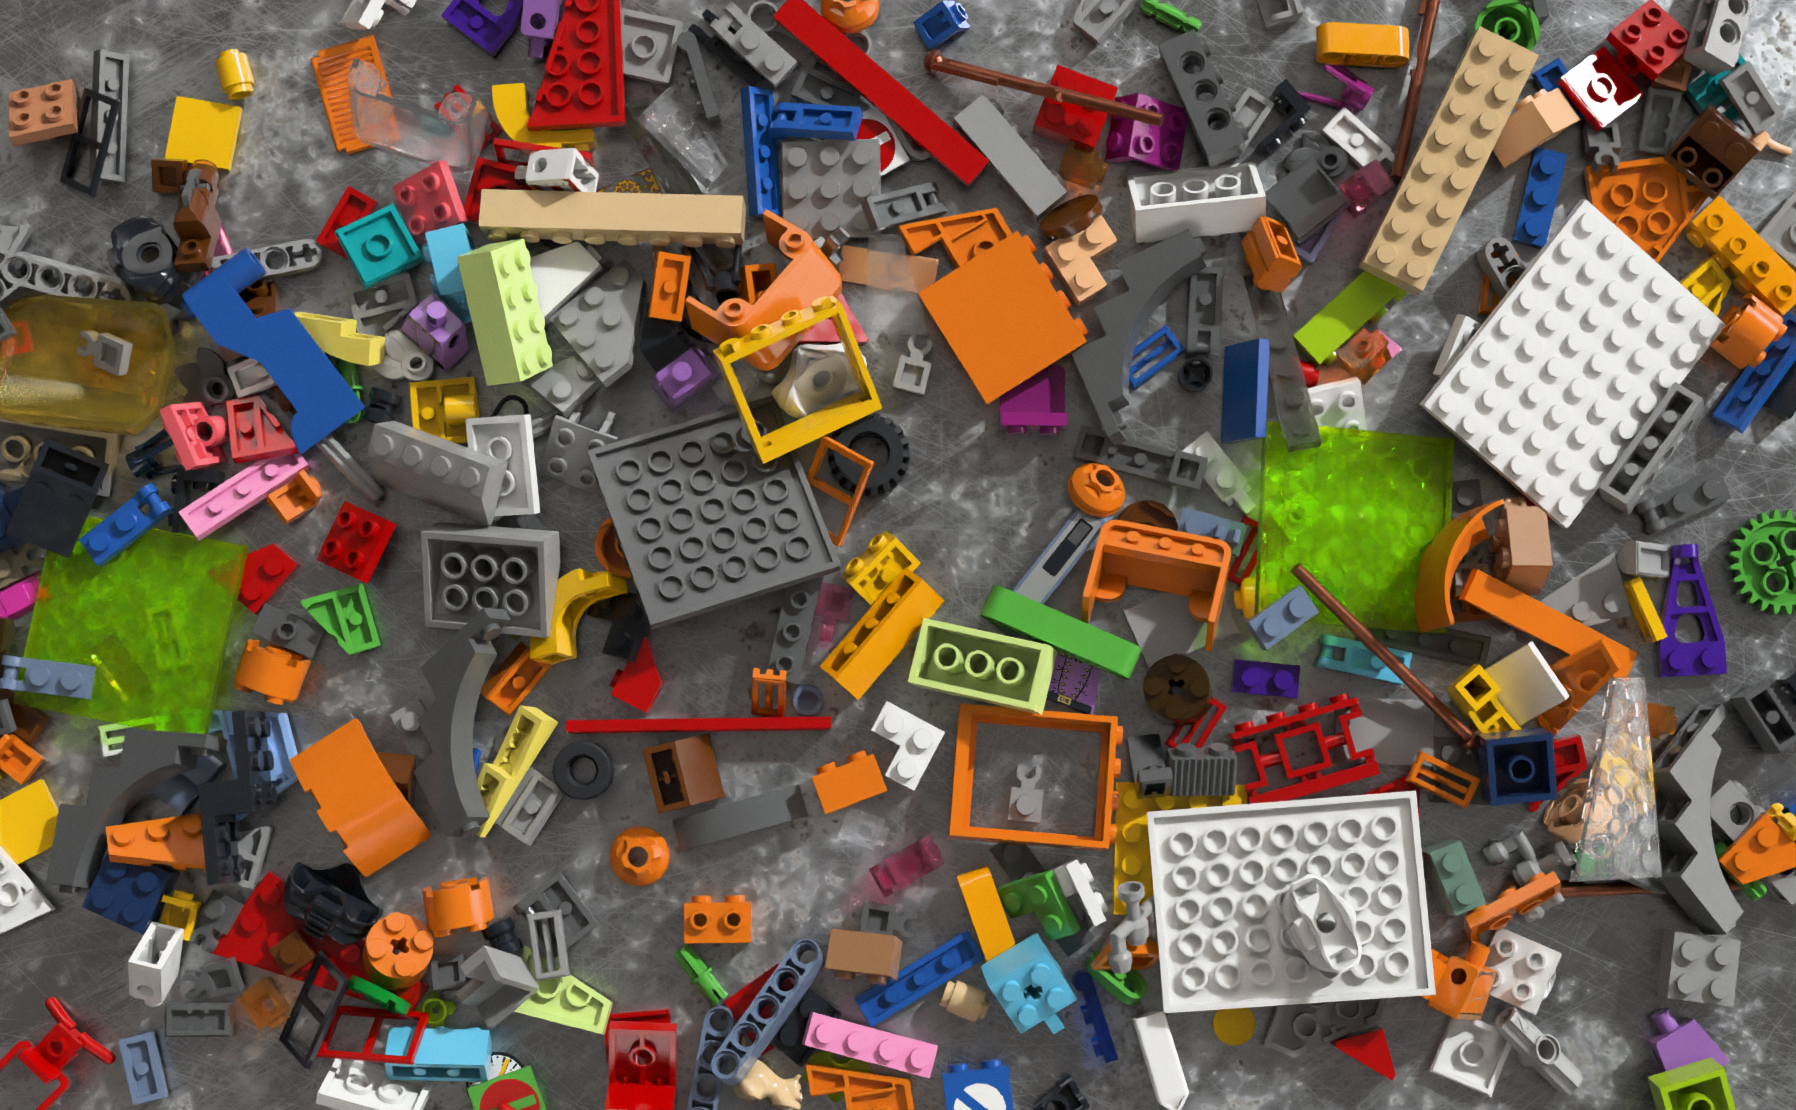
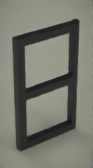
M84 87L77 113L78 132L73 133L71 136L60 182L89 194L90 197L96 196L121 102L119 99H113ZM91 97L111 105L101 142L82 134ZM80 142L99 150L90 186L70 178Z
M318 951L279 1037V1041L283 1043L305 1069H311L348 988L347 985L350 982L323 951ZM321 964L339 982L325 1015L307 996ZM302 1006L320 1023L307 1055L289 1037Z

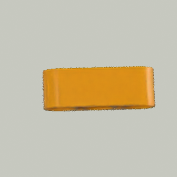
M1323 23L1316 28V60L1323 64L1402 67L1409 63V30L1406 27L1396 25Z
M988 865L956 876L986 963L1016 945Z

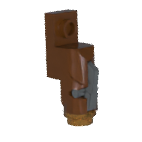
M200 159L194 161L186 170L182 185L180 186L178 207L173 222L174 229L180 238L174 266L179 273L210 271L222 219L215 209L219 194L217 186L220 175L217 166L208 160Z

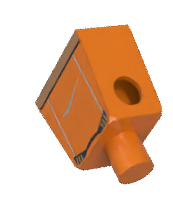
M1472 941L1466 957L1451 956L1447 962L1448 966L1435 988L1436 995H1431L1427 1005L1455 1019L1481 1020L1496 976L1495 970L1485 966L1491 949L1481 943Z

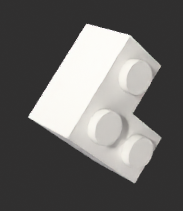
M886 701L871 729L872 732L900 746L885 776L914 791L945 732Z

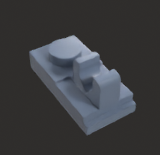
M1183 507L1177 531L1223 540L1229 545L1231 556L1239 557L1247 525Z

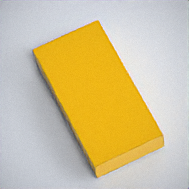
M1641 577L1623 582L1629 605L1646 642H1656L1668 637Z

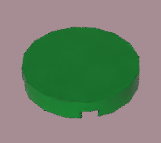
M351 975L349 979L348 990L356 995L357 993L363 994V997L368 999L369 1002L394 1014L398 1013L404 1017L412 1006L404 999L367 980Z

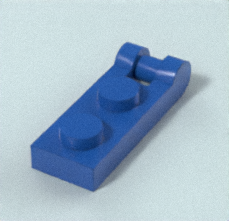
M781 102L776 106L774 112L776 119L771 122L768 132L771 137L778 140H784L787 136L855 141L863 113L861 107Z
M153 483L142 487L133 498L78 539L98 566H104L172 512L169 504L166 501L162 502L158 497L159 491ZM146 504L151 508L150 513L147 515L141 509Z

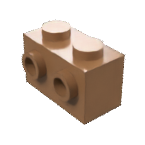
M831 929L825 969L835 974L834 978L838 980L854 981L855 976L867 977L866 982L871 984L886 985L887 980L897 981L903 941L894 935Z

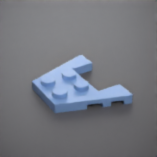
M182 710L187 733L212 734L219 731L223 732L224 739H228L227 751L234 778L238 779L232 722L233 711ZM265 712V717L269 719L271 725V735L267 737L268 751L272 752L274 758V768L270 770L271 784L275 785L278 795L298 781L290 759L298 753L287 713ZM249 814L235 815V821L239 822Z

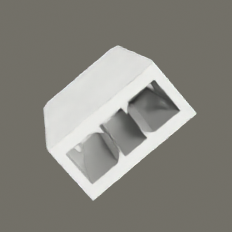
M151 922L128 961L129 994L132 997L142 999L146 1005L156 1007L163 1003L179 973L184 929ZM157 953H159V961L156 959Z

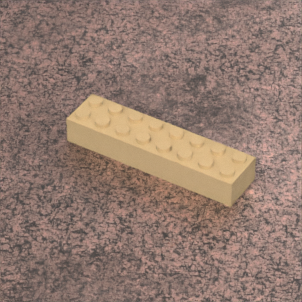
M1479 26L1472 35L1358 268L1415 296L1424 290L1539 57L1538 54Z

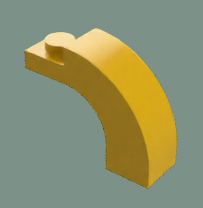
M525 84L492 85L495 113L510 140L558 148H576L577 151L590 152L589 149L597 148L596 134L593 128L565 131H528L527 124L531 115L528 89ZM523 151L525 154L530 156L531 152Z
M580 568L559 578L550 636L547 638L530 636L531 659L552 665L577 658L576 630L582 614L590 605L599 600L627 593L626 580L613 576V573L609 571L591 573Z
M1473 664L1447 687L1451 700L1471 728L1477 727L1480 733L1521 730L1495 696L1501 689L1480 664Z

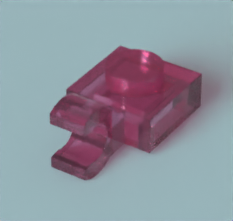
M822 582L815 611L816 616L824 617L819 641L832 643L837 620L847 622L854 589Z

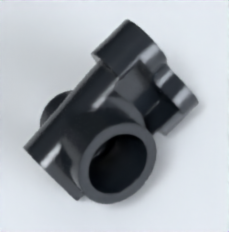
M1067 1074L1055 1082L1057 1087L1033 1106L1031 1110H1047L1050 1102L1053 1103L1055 1110H1087L1090 1106L1086 1098L1079 1091L1074 1079Z

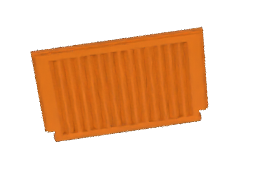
M374 35L319 50V57L310 59L337 152H342L346 149L349 155L404 139Z

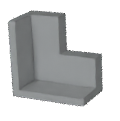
M484 945L460 965L465 977L472 979L456 993L461 1003L478 1008L486 1026L493 1029L536 993L539 987L523 957Z

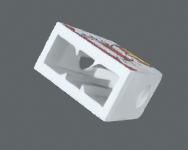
M576 148L533 151L530 153L528 166H517L515 170L517 185H529L533 190L596 192L599 178L597 171L589 165Z

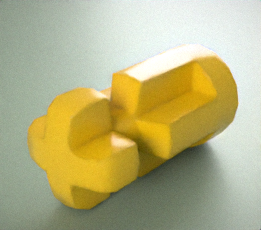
M1772 804L1765 814L1771 820L1778 819L1779 821L1776 825L1792 841H1795L1796 817L1791 812L1783 814L1784 806L1782 804Z

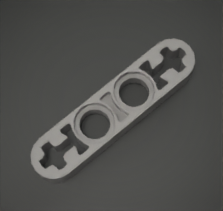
M302 239L250 250L266 271V274L258 280H268L317 269L323 260L320 245L311 239ZM308 247L311 252H317L316 255L312 256V262H306L304 258L294 259L296 266L290 267L288 250H292L293 256L302 255L303 249ZM237 253L213 257L211 264L213 271ZM278 253L284 257L285 263L280 269L273 270L266 265V259L270 254ZM206 271L195 272L197 282L204 278H201V275L206 274Z

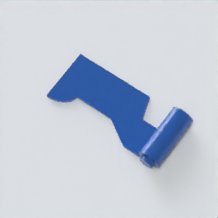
M245 247L182 293L184 301L181 302V306L192 319L198 318L218 345L262 364L298 411L293 416L291 422V433L296 447L302 454L363 410L365 406L291 308L256 318L245 304L239 293L266 274L264 267L257 257Z

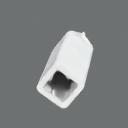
M1163 1008L1131 1017L1155 1100L1170 1110H1181L1189 1095V1091Z

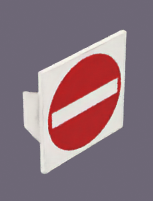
M875 107L863 112L856 139L880 140L881 176L910 161L886 116Z

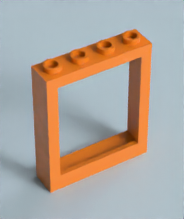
M960 703L948 839L1107 852L1109 844H1115L1117 830L1116 824H1111L1112 811H1117L1119 792L1113 791L1114 778L1120 777L1121 759L1115 758L1116 745L1121 746L1123 739V726H1117L1118 717L1043 710L1042 715L1007 707ZM977 723L1101 733L1094 837L969 826Z

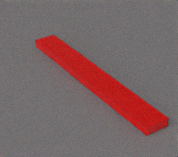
M787 0L773 15V20L967 187L989 164V160L804 0Z
M831 716L566 720V732L568 734L818 731L832 729Z

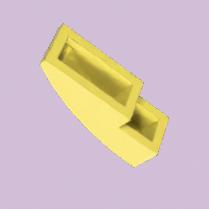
M294 312L322 351L327 354L365 366L384 363L385 337L356 333L357 320Z

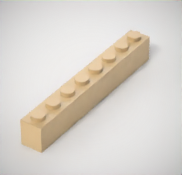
M482 189L478 226L484 237L494 242L507 241V238L524 239L527 243H537L540 239H549L560 244H568L572 240H585V242L594 245L604 244L605 241H617L619 244L627 246L636 245L637 242H650L655 246L683 243L688 247L716 244V246L721 248H733L735 245H744L746 205L743 196Z

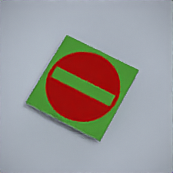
M530 1065L467 1088L475 1110H497V1106L502 1102L509 1104L515 1110H547Z

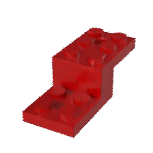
M610 1021L608 1028L609 1086L604 1110H676L677 1023ZM643 1049L650 1052L651 1056L641 1058L634 1052Z

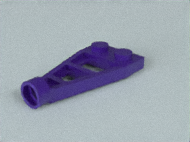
M452 0L441 16L492 56H495L514 32L523 10V0H509L505 12L500 16L493 15L481 6L479 0Z
M1698 544L1672 545L1670 576L1667 579L1660 619L1668 637L1656 642L1658 677L1727 674L1725 640L1699 563ZM1689 558V563L1686 565L1681 564V559ZM1691 581L1695 585L1698 599L1696 606H1678L1677 588L1680 582ZM1683 614H1695L1701 621L1704 638L1700 642L1680 643L1675 637L1679 617Z

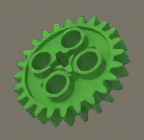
M1775 509L1770 511L1769 517L1765 512L1757 514L1758 522L1753 518L1746 520L1748 529L1742 527L1736 530L1741 539H1733L1729 542L1736 548V551L1726 553L1727 557L1734 559V564L1727 566L1726 570L1736 572V576L1732 577L1729 582L1740 583L1741 586L1737 589L1736 594H1748L1745 604L1748 605L1758 601L1757 611H1764L1769 606V614L1776 615L1781 608V612L1785 616L1791 615L1792 607L1796 611V516L1793 519L1792 510L1784 511L1781 516L1779 510ZM1787 533L1795 539V546L1792 550L1787 548L1784 543V537ZM1769 535L1773 537V543L1769 541ZM1756 545H1760L1765 551L1763 561H1759L1754 556ZM1784 558L1785 564L1778 567L1776 561ZM1769 575H1772L1777 581L1775 592L1769 590L1766 585ZM1789 582L1793 585L1792 590L1788 588Z

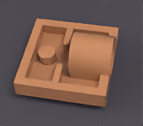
M73 79L52 82L9 93V139L13 146L78 132L77 88Z

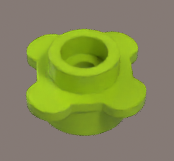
M430 991L426 995L427 1000L416 1011L429 1013L428 1024H431L432 1028L444 1027L445 1020L455 1012L456 1006L454 1002L446 1001L440 997L439 992L433 993V991ZM434 1007L439 1009L437 1014L433 1012Z

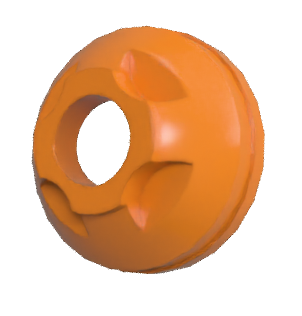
M821 0L822 17L841 33L849 34L863 31L872 25L878 17L879 0H852L850 2Z
M1085 463L1077 467L1068 478L1067 490L1071 500L1080 510L1098 518L1110 517L1117 513L1124 502V485L1118 474L1107 465ZM1096 475H1104L1109 479L1111 486L1100 484Z
M636 826L624 830L616 837L610 849V864L614 873L620 880L632 886H646L656 882L663 876L669 865L670 852L666 840L660 833L649 827ZM637 846L644 848L648 853L647 862L641 867L633 866L628 859L630 850Z

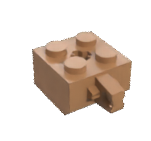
M1505 497L1504 504H1502V517L1497 519L1496 531L1489 538V550L1491 554H1495L1496 561L1493 564L1492 577L1526 595H1539L1553 566L1547 514L1538 506H1527L1525 497Z

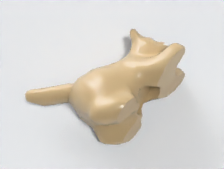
M743 1037L741 1040V1045L743 1047H748V1044L746 1043ZM760 1060L756 1061L746 1077L739 1084L734 1085L733 1088L735 1095L740 1100L757 1103L765 1099L771 1107L777 1110H800L801 1105L799 1102L804 1097L801 1083L802 1074H797L793 1078L782 1079Z

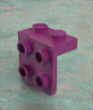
M1141 93L1116 97L1114 100L1116 102L1164 114V121L1162 126L1159 127L1111 114L1112 119L1109 136L1106 141L1105 160L1112 163L1136 160L1167 171L1179 170L1187 125V116L1184 109Z
M1050 365L1000 396L999 430H1007V434L1025 435L1027 430H1040V435H1059V431H1065L1067 427V413H1065L1064 367Z

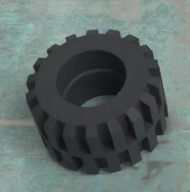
M873 412V415H867L837 429L834 435L831 436V439L849 449L857 440L865 437L877 438L887 447L888 461L882 470L869 475L862 493L864 498H871V496L875 495L880 497L889 490H894L900 481L902 482L905 477L910 459L909 443L901 427L895 425L891 418H884L879 413ZM828 448V462L834 479L837 480L839 486L844 490L847 489L854 495L862 473L852 466L849 458Z

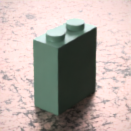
M1444 839L1422 848L1424 876L1439 913L1457 916L1487 904L1460 840Z

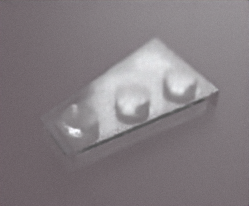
M676 80L640 114L637 120L707 189L729 164L710 133L701 129L695 119L698 115L692 104L687 106L680 94L682 88Z
M869 233L864 332L929 335L902 235Z

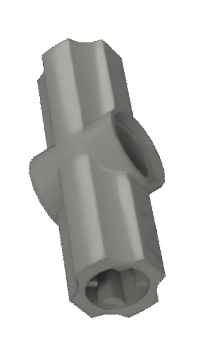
M1516 1006L1508 1007L1497 1016L1493 1022L1495 1024L1494 1028L1516 1049L1517 1058L1521 1064L1527 1067H1534L1561 1095H1569L1574 1089L1579 1087L1583 1080L1581 1077L1582 1073L1561 1052L1560 1044L1554 1036L1543 1034Z

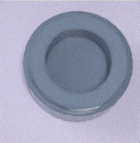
M802 685L792 695V707L802 717H814L824 707L823 693L814 685Z

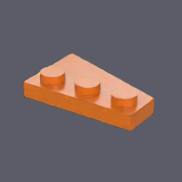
M1605 637L1549 665L1569 694V697L1538 715L1536 718L1540 725L1550 731L1554 737L1620 669L1621 664Z
M201 813L106 827L110 862L150 867L154 863L173 865V869L186 871L187 867L204 869V873H206Z
M1553 871L1547 875L1544 873L1536 874L1527 881V885L1517 890L1515 888L1507 889L1497 896L1498 900L1468 911V915L1464 917L1465 935L1469 943L1471 944L1472 941L1482 942L1479 935L1489 929H1495L1497 932L1503 929L1517 911L1520 915L1527 914L1559 894L1561 882Z

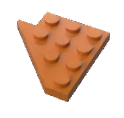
M1664 157L1619 162L1615 173L1610 172L1608 164H1602L1598 173L1593 172L1592 166H1587L1583 169L1588 201L1657 263L1708 197L1696 185L1687 186L1686 177L1667 162Z

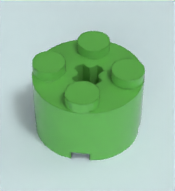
M1518 0L1492 1L1481 10L1471 23L1467 33V45L1474 32L1481 26L1499 35L1498 32L1500 31L1501 37L1507 36V40L1532 51L1540 35L1537 16L1530 8L1520 4Z

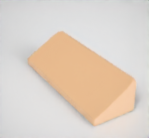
M846 245L842 246L841 257L843 261L839 265V274L842 282L919 293L936 282L938 259Z

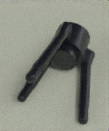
M735 245L733 273L720 271L713 278H710L695 247H688L704 280L705 289L712 292L714 302L721 305L728 299L739 298L737 286L741 284L742 245Z

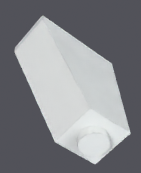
M576 241L530 257V268L538 289L537 299L540 312L543 314L546 323L550 321L549 317L575 298L603 271L599 263L602 257L591 245L588 244L584 248Z

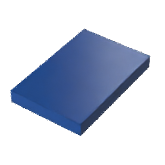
M1258 338L1225 346L1221 443L1233 444L1266 437L1269 339Z

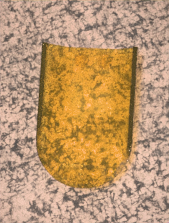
M44 294L25 296L8 304L9 309L4 312L18 334L0 344L1 418L16 423L136 436L161 415L159 410L164 405L176 355L166 309L151 302ZM94 330L98 334L110 333L133 343L127 375L117 376L93 365L94 355H79L77 353L78 347H88L87 339L79 335L80 332Z

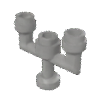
M1522 830L1503 841L1495 840L1483 849L1487 859L1493 866L1506 862L1510 854L1517 850L1520 851L1525 861L1517 864V869L1512 871L1520 887L1527 885V881L1534 875L1539 873L1547 875L1546 871L1561 863L1568 867L1577 863L1573 851L1563 839L1555 843V852L1537 860V854ZM1559 893L1522 916L1527 923L1536 922L1543 918L1546 911L1563 903L1565 899Z
M1136 881L1125 882L1117 887L1118 898L1126 903L1127 917L1109 934L1111 952L1108 954V961L1112 972L1118 974L1131 970L1132 955L1126 948V940L1132 946L1146 943L1147 937L1153 941H1158L1154 895L1150 896L1139 906V901L1144 897L1145 892L1144 885Z

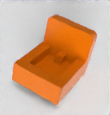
M301 470L296 474L294 480L267 495L266 501L286 526L318 505L322 497L321 487L313 476H308L305 470Z
M15 734L0 735V768L20 785H25L45 758Z

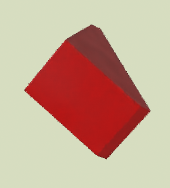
M1375 1026L1352 1032L1329 1043L1392 1081L1396 1076L1385 1033L1381 1027Z

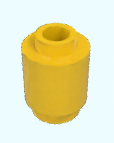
M237 49L221 52L219 54L220 57L214 63L223 93L227 94L229 100H240L251 96L254 93L252 87L255 83L247 55L239 53Z

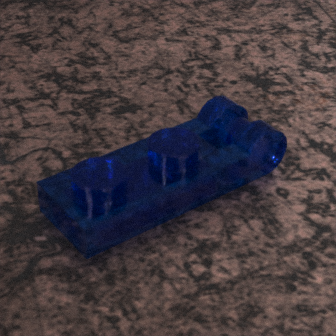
M1077 970L1072 974L1071 983L1075 989L1082 993L1085 1005L1080 1006L1085 1025L1092 1024L1095 1037L1090 1038L1095 1056H1102L1105 1063L1118 1060L1093 979L1086 971Z

